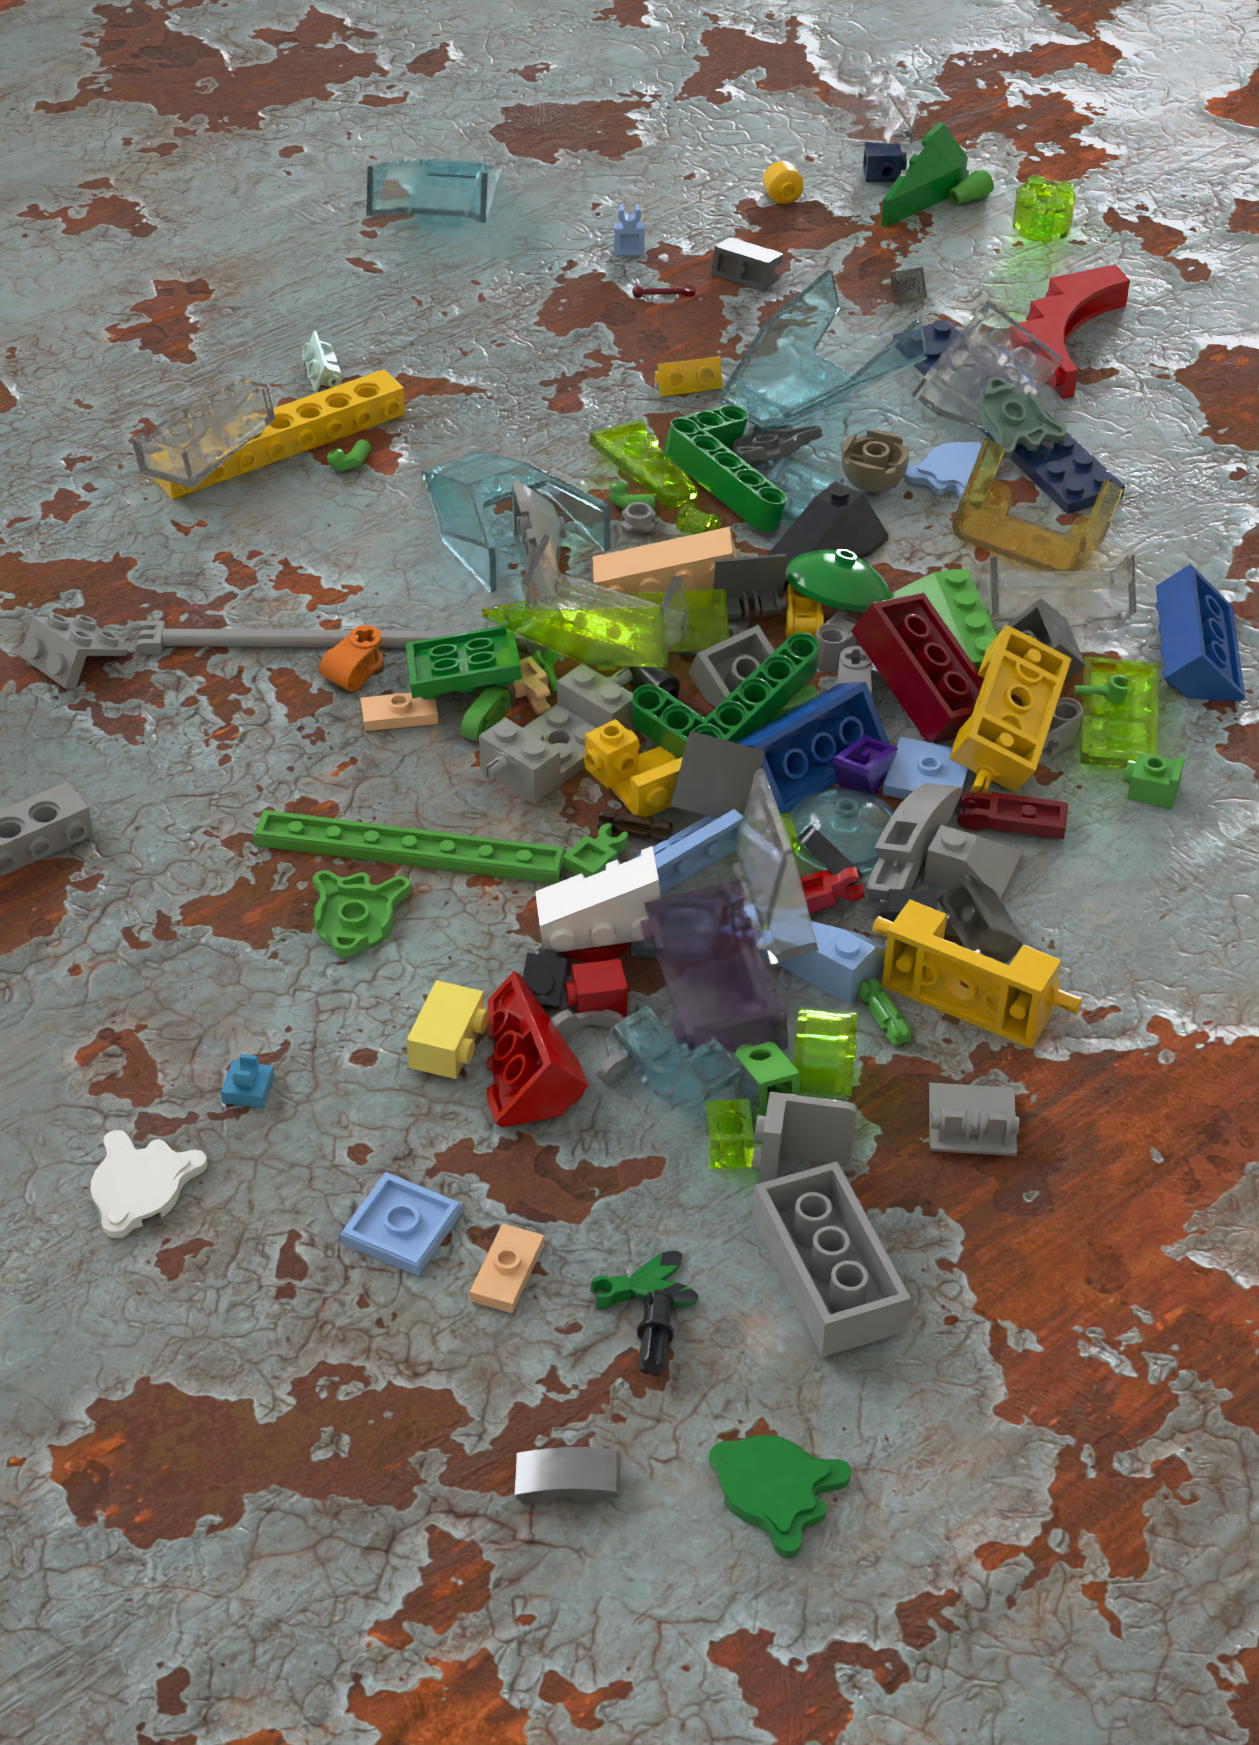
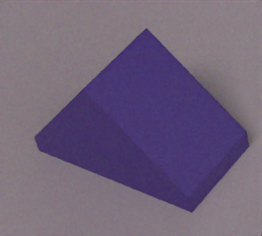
M862 736L834 757L833 767L839 786L874 800L896 757L898 748L868 736Z

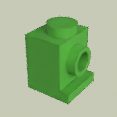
M1139 752L1136 761L1128 760L1123 780L1125 783H1130L1127 799L1172 809L1180 785L1185 757L1178 755L1175 761Z

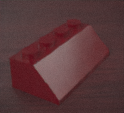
M924 592L871 603L851 632L924 740L937 744L955 739L959 729L972 716L984 678L978 675L979 671Z

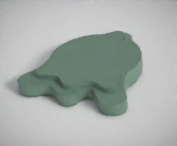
M1001 377L988 379L984 387L985 396L980 405L979 416L984 428L995 440L994 452L996 456L1002 459L1010 458L1017 443L1024 445L1029 451H1036L1043 441L1061 443L1067 435L1066 428L1046 414L1042 404L1031 392L1028 391L1025 396L1013 391L1015 385L1009 384Z

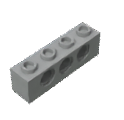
M64 782L0 810V877L94 836L89 807L68 782Z

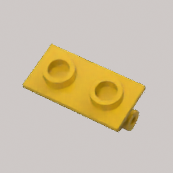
M720 356L657 364L658 371L654 373L655 383L659 384L660 396L723 389Z

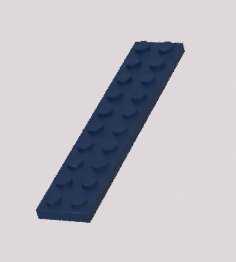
M947 319L935 321L932 324L918 328H911L893 335L892 346L995 444L993 436L984 428L979 416L980 405L985 396L984 387L988 379L1001 377L1009 384L1015 385L1013 391L1025 396L1027 394ZM1068 432L1061 443L1043 441L1036 451H1029L1024 445L1017 443L1012 456L1009 458L1066 514L1123 497L1125 485Z

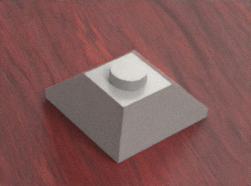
M940 825L927 851L924 884L937 886V888L999 906L1022 859L1024 850Z

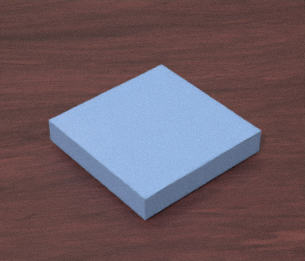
M385 1172L340 1233L341 1244L419 1277L462 1215V1203Z

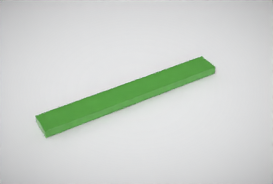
M263 810L253 835L254 846L551 884L560 882L563 872L562 856L566 854V848L270 810Z

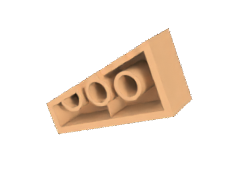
M730 527L593 556V579L602 610L680 608L681 606L712 608L715 560L738 558Z

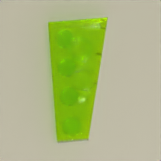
M643 419L590 432L589 444L639 483L644 489L654 494L664 505L669 508L677 507L696 500L697 487L680 467L674 466L671 460L665 456L664 450H661L658 446L659 439L654 433L646 431L647 424Z

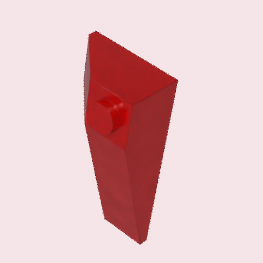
M513 971L488 999L489 1020L487 1036L494 1040V1052L487 1058V1069L493 1072V1084L487 1088V1101L495 1123L500 1127L562 1116L572 1104L580 1100L584 1091L589 1086L578 1059L522 976Z

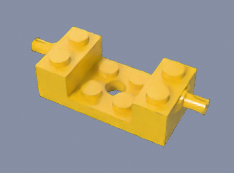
M1009 625L1002 629L986 649L978 675L984 678L972 716L957 733L949 759L977 774L971 789L974 793L978 791L988 793L991 781L1016 792L1036 771L1072 659ZM1011 695L1021 698L1024 707L1014 703Z
M910 899L894 922L878 916L873 924L872 932L887 937L882 986L1028 1048L1033 1047L1052 1016L1054 1005L1075 1015L1081 1008L1082 997H1077L1060 990L1058 977L1061 960L1046 953L1022 945L1010 965H1006L993 958L944 940L947 914ZM960 981L967 984L969 988L962 986Z

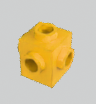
M616 719L586 733L585 752L583 753L585 768L607 789L638 774V750L640 749V744L637 736L633 731L627 730Z

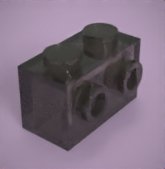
M964 874L938 898L940 905L947 914L949 925L959 936L964 948L1005 964L1018 953L1022 945H1027L995 890L971 875Z

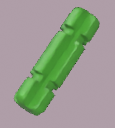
M876 978L860 982L858 995L866 1005H869L867 1008L881 1029L887 1032L885 1035L889 1041L895 1046L908 1043L911 1040L912 1029L907 1021L901 1018L902 1014L889 995L883 992L885 989Z

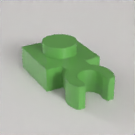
M606 823L602 825L596 839L585 835L562 856L563 868L575 875L583 874L585 878L605 871L606 864L617 860V853H621L627 848L628 833L624 831L620 836L613 838L611 837L612 824Z

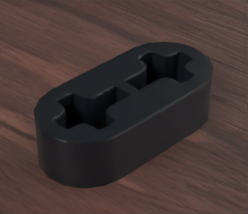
M812 824L798 837L834 875L846 868L855 867ZM858 870L860 880L864 875ZM858 881L849 883L848 885L854 886Z

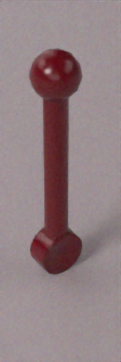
M686 285L684 288L647 289L635 286L632 290V294L636 298H640L643 295L684 294L687 297H692L696 293V288L693 285Z

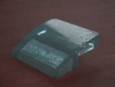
M791 455L785 456L766 476L770 482L787 495V502L781 522L789 526L795 522L814 497L834 481L841 484L844 483V478Z

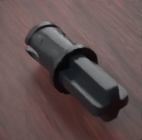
M661 1289L654 1290V1297L650 1291L645 1295L644 1317L637 1328V1336L641 1340L638 1368L641 1373H650L653 1376H658L662 1373L665 1366L667 1344L672 1341L674 1336V1329L670 1324L674 1297L668 1291Z

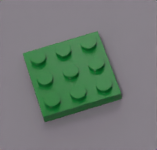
M512 624L406 642L412 698L434 699L446 692L458 691L460 693L475 691L480 686L491 684L507 686L514 683L515 680L523 679Z

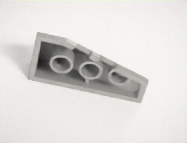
M513 481V538L543 621H550L561 554V538L566 536L565 522L563 517L557 516L551 502L520 481Z

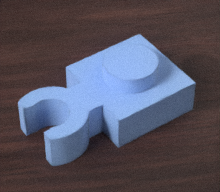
M619 204L618 218L621 223H614V255H644L645 227L644 222H639L641 219V207L639 204H635V212L628 215L624 212V205Z

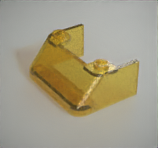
M984 438L953 519L952 528L954 534L962 541L1059 577L1075 575L1103 542L1123 488L1104 480L1091 515L1086 514L1078 517L1073 522L1068 536L1008 514L1013 501L1012 492L1007 485L994 480L1005 447L988 438Z

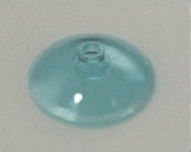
M854 788L825 789L805 797L795 805L787 821V838L790 846L801 859L814 867L827 870L828 868L798 839L803 831L812 824L861 873L874 869L879 858L875 846L895 810L879 797L863 790Z

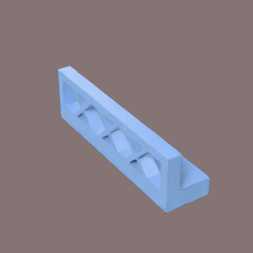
M735 809L718 819L705 816L671 836L668 840H664L654 846L660 894L743 846L744 816Z

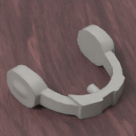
M609 1009L586 1011L577 1014L564 1010L551 1018L563 1039L571 1036L578 1028L592 1024L609 1028V1034L612 1037L620 1034L627 1046L622 1052L617 1051L603 1061L598 1070V1078L609 1085L618 1081L626 1074L638 1042V1032L632 1022L629 1023L621 1014Z

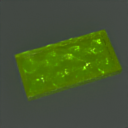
M1084 656L1086 665L1082 671L1083 686L1108 685L1111 676L1118 674L1128 678L1127 688L1129 690L1124 701L1119 704L1110 703L1105 696L1082 695L1083 714L1081 722L1080 763L1126 768L1128 760L1136 761L1139 752L1158 756V663Z

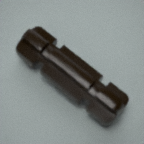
M608 809L601 810L598 816V829L602 825L610 823L612 824V831L617 830L618 834L625 831L628 833V836L642 839L653 837V841L657 842L668 840L673 834V823L658 819L656 822H653V818L628 813L618 815V811Z

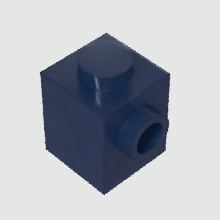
M865 141L863 171L866 182H895L899 175H901V170H906L907 165L906 152L901 151L899 141Z

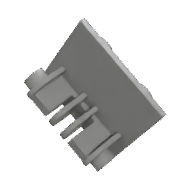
M929 1082L930 1151L1017 1156L1016 1134L1019 1133V1117H1016L1014 1087Z

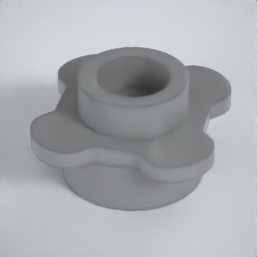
M634 502L623 510L622 516L625 518L621 523L623 530L643 533L655 529V524L652 520L656 517V512L652 510L650 505L643 502Z

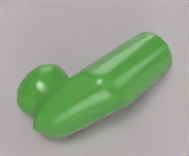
M361 439L356 442L351 452L344 455L342 449L332 450L327 455V461L331 464L330 468L336 472H343L362 466L371 451V445L366 440Z
M614 482L609 485L610 494L608 498L612 504L625 510L631 503L643 502L650 505L652 510L655 511L654 494H627V485L624 482Z

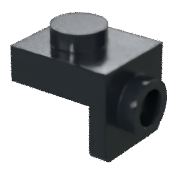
M540 949L538 954L527 953L522 978L542 1007L560 1010L566 977L570 975L571 966L568 959L563 958L562 953L549 949Z

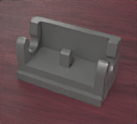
M729 237L714 247L711 275L765 292L767 287L773 284L779 277L773 271L782 262L783 253Z

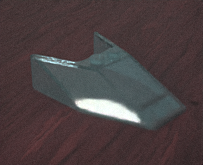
M436 158L391 160L368 165L366 216L411 213L415 214V219L433 220V215H443L444 221L462 222V217H469L479 223H486L501 175V168L485 161Z
M828 269L761 327L717 398L718 403L721 405H736L745 409L748 413L747 421L763 431L837 404L927 359L922 322L916 319L854 375L848 373L814 352L839 310L833 271Z
M478 450L421 470V476L440 539L490 593L497 592L496 552L484 509L492 504L512 498L513 481H520L530 489H535L551 497L603 551L610 550V504L528 462Z

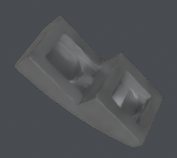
M559 1447L517 1453L515 1496L522 1505L568 1496L574 1506L620 1497L621 1455L618 1450L593 1447Z

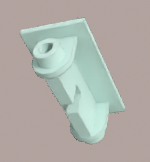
M313 331L310 341L306 342L303 346L302 360L306 364L307 377L311 380L314 392L317 393L320 385L329 387L340 385L343 376L339 366L336 365L337 359L333 346L319 341L317 332Z

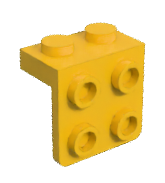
M661 746L639 754L638 774L610 788L633 815L648 817L671 808L670 805L683 757L677 759Z

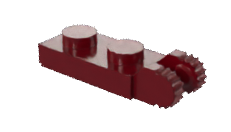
M968 791L961 795L959 804L962 809L957 814V823L967 830L980 831L987 827V829L1056 839H1064L1069 805L1067 802L997 792L990 794Z

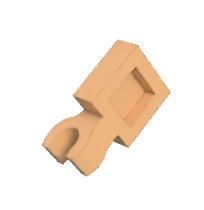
M531 656L519 660L523 679L515 680L514 683L506 687L515 698L526 695L533 711L537 715L545 713L551 708L545 697L551 695L548 688V675Z

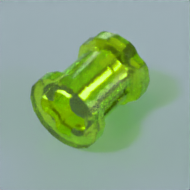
M691 502L685 504L677 515L676 529L683 533L688 531L692 534H699L717 530L721 527L719 515L713 513L710 515L698 510L696 504Z

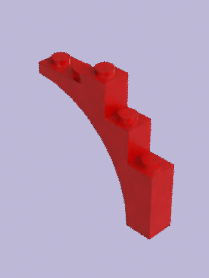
M1116 264L1050 278L1045 298L1031 301L1026 321L1011 324L1010 338L1007 340L1008 353L1014 357L1021 367L1034 365V368L1041 373L1050 387L1062 399L1074 397L1078 369L1068 356L1065 342L1077 328L1088 320L1105 312L1125 307L1130 279Z

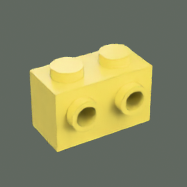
M438 980L435 981L407 1038L409 1068L457 1079L463 1064H469L472 1060L475 1050V1039L478 1033L483 1034L488 1024L489 1010L484 1009L483 991Z

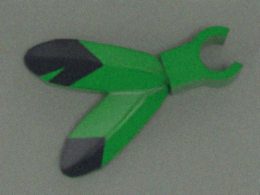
M678 1251L663 1252L655 1256L629 1278L627 1275L615 1277L597 1276L592 1279L590 1290L592 1293L600 1290L608 1292L606 1294L598 1293L596 1296L595 1307L600 1309L609 1308L614 1303L631 1300V1294L645 1299V1295L650 1291L654 1297L653 1292L655 1289L671 1293L674 1297L675 1307L696 1304L698 1294L686 1285L666 1281L680 1267L682 1254Z

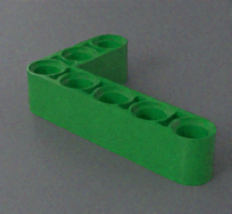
M723 405L673 419L670 422L664 447L665 456L751 526L763 532L777 531L781 524L787 495L731 451L734 441L744 435L748 420L747 411L736 405Z
M803 632L790 636L706 718H703L660 687L650 684L642 685L632 695L633 725L639 732L678 759L684 755L690 731L735 743L763 727L814 677L818 664V640L813 635Z

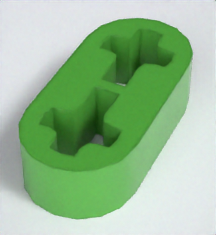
M493 684L488 685L465 713L461 724V735L464 738L479 743V735L501 721L506 715L511 701L510 691Z

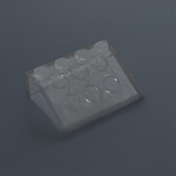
M988 300L926 373L912 393V396L938 416L988 432L984 428L979 416L980 405L985 396L984 387L988 379L1001 377L1009 384L1015 385L1013 391L1025 396L1029 391L1035 396L1064 359Z
M764 768L755 771L735 846L739 862L732 864L758 950L766 949L770 962L773 964L819 951L793 849Z

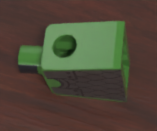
M766 1042L755 1046L744 1044L739 1046L732 1056L734 1061L736 1101L754 1136L757 1115L766 1116L770 1092L791 1093L800 1096L799 1071L774 1042Z

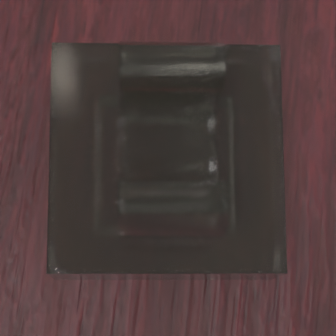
M923 267L890 272L894 303L927 298Z

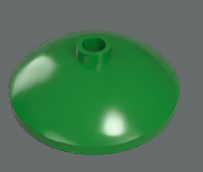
M827 549L803 553L793 558L788 563L786 569L787 580L796 590L810 599L830 607L865 612L871 603L888 600L890 597V589L881 574L868 562L849 550Z

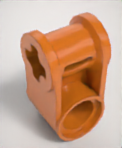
M362 625L352 629L342 641L324 654L319 665L320 676L350 692L358 690L371 675L383 666L384 658L379 651V645L382 641L380 630L371 625Z

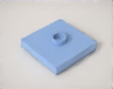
M900 737L896 757L889 768L884 782L883 795L905 799L924 783L959 786L963 793L970 769L949 759L953 747ZM960 798L954 810L958 809Z

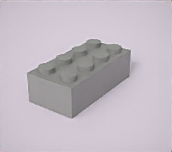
M838 1161L754 1185L752 1219L821 1357L907 1332L911 1297Z

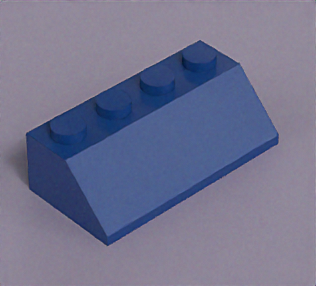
M1190 564L1156 586L1157 602L1155 605L1159 613L1160 624L1158 625V630L1162 640L1160 652L1164 659L1165 668L1163 677L1172 689L1177 688L1188 699L1241 701L1245 698L1233 606Z
M866 681L839 683L735 742L765 751L755 794L777 815L787 812L836 783L838 780L833 767L834 757L865 735L890 745Z

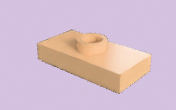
M395 693L361 698L365 731L438 724L435 698H412V693Z
M502 1223L470 1290V1302L513 1314L544 1247V1235Z

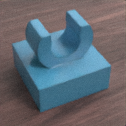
M240 1054L239 1061L232 1060L221 1089L222 1103L264 1109L275 1078L274 1066L259 1064L258 1056Z

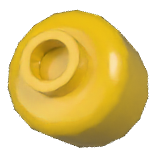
M787 161L773 163L763 175V187L775 203H793L803 193V177L796 167Z

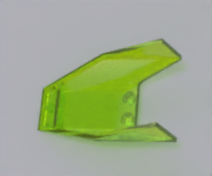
M725 589L630 592L519 600L482 609V617L582 665H597V670L600 671L618 669L619 666L667 667V652L707 649L729 638Z

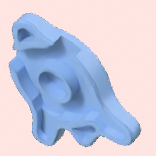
M979 442L942 444L929 452L923 462L908 467L904 480L911 485H926L937 496H942L947 492H955L964 506L974 507L980 502L979 489L987 484L991 478L993 461L986 451V446Z

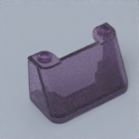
M740 879L644 903L646 920L640 921L643 939L646 945L653 944L677 1018V1020L672 1021L677 1045L685 1044L688 1051L734 1052L739 1046L744 1044L755 1046L766 1042H774L780 1050L788 1049L789 1046L787 1011L781 994L777 995L776 989H772L753 936L751 918L744 911L743 900H746V894Z

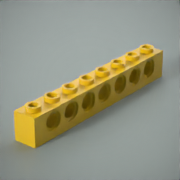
M383 369L150 452L154 480L173 500L404 416V388Z

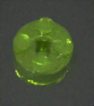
M1039 175L1030 176L1028 182L1022 184L1016 191L1013 228L1017 227L1019 235L1023 238L1036 242H1051V237L1059 235V240L1067 237L1072 228L1076 200L1074 185L1065 181L1046 180Z
M798 1007L793 1065L800 1074V1092L851 1096L853 1083L852 1066L856 1058L858 1012Z

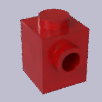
M621 959L572 965V982L565 983L568 1007L575 1006L576 1014L609 1009L621 1014L622 1017H627L628 988Z

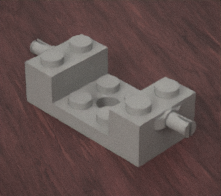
M580 664L557 681V704L522 728L505 717L479 735L480 770H482L486 778L489 777V780H498L536 804L585 768L583 753L585 752L586 733L614 719L627 730L633 732L637 730L632 722L633 693L622 687L632 681V673L629 669L626 670L623 667L611 677H605L588 666Z

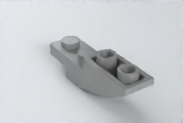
M924 783L910 793L899 805L875 846L879 858L865 887L869 898L888 899L889 889L911 890L928 848L940 825L947 826L962 793L961 787Z

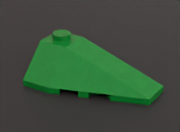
M939 122L925 135L922 140V146L925 147L919 155L913 154L910 158L906 176L899 175L885 196L881 226L888 227L948 199L949 190L969 176V170H967L968 157L944 123Z

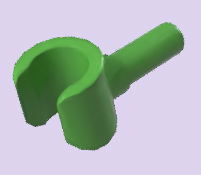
M537 650L531 657L546 672L553 693L557 694L558 679L553 667L557 661V654L553 650H548L542 658L541 652Z
M1116 674L1111 676L1108 685H1075V695L1105 696L1110 703L1119 704L1126 698L1129 690L1127 688L1129 680L1123 675Z

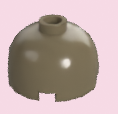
M867 430L866 436L856 438L857 433L849 436L844 441L842 449V468L848 481L856 488L872 494L895 488L905 477L909 462L910 448L909 446L905 447L902 445L903 439L896 434L882 430Z

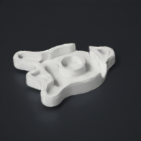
M114 1130L107 1133L103 1140L107 1155L95 1170L90 1187L92 1200L101 1216L104 1233L111 1238H123L133 1229L142 1227V1219L152 1217L159 1212L161 1218H163L172 1210L179 1199L180 1191L184 1184L207 1169L208 1162L205 1153L195 1149L175 1152L166 1142L160 1139L151 1141L145 1149L137 1150L124 1131Z

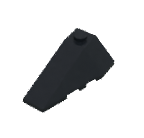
M834 481L814 497L767 555L786 554L783 591H785L790 584L786 577V569L788 563L793 558L812 551L844 549L855 553L863 559L888 541L889 534L864 494L845 484Z

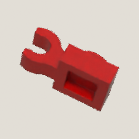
M846 868L835 875H831L830 870L827 869L791 880L793 899L798 915L822 911L829 906L836 905V897H842L848 901H857L865 897L862 883L855 886L848 885L849 883L859 881L857 868Z

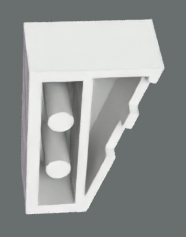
M653 846L641 850L642 856L620 864L618 860L607 863L605 871L587 878L583 874H579L536 891L543 949L564 952L665 937L659 879Z

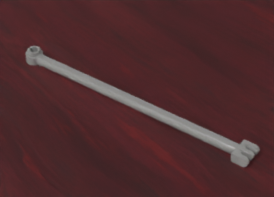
M146 620L140 624L136 651L140 654L162 655L163 646L334 648L352 630L166 629L165 621ZM533 623L527 631H514L517 649L527 650L531 654L538 650L541 652V655L553 649V632L545 623ZM380 630L382 641L379 648H406V642L468 631Z

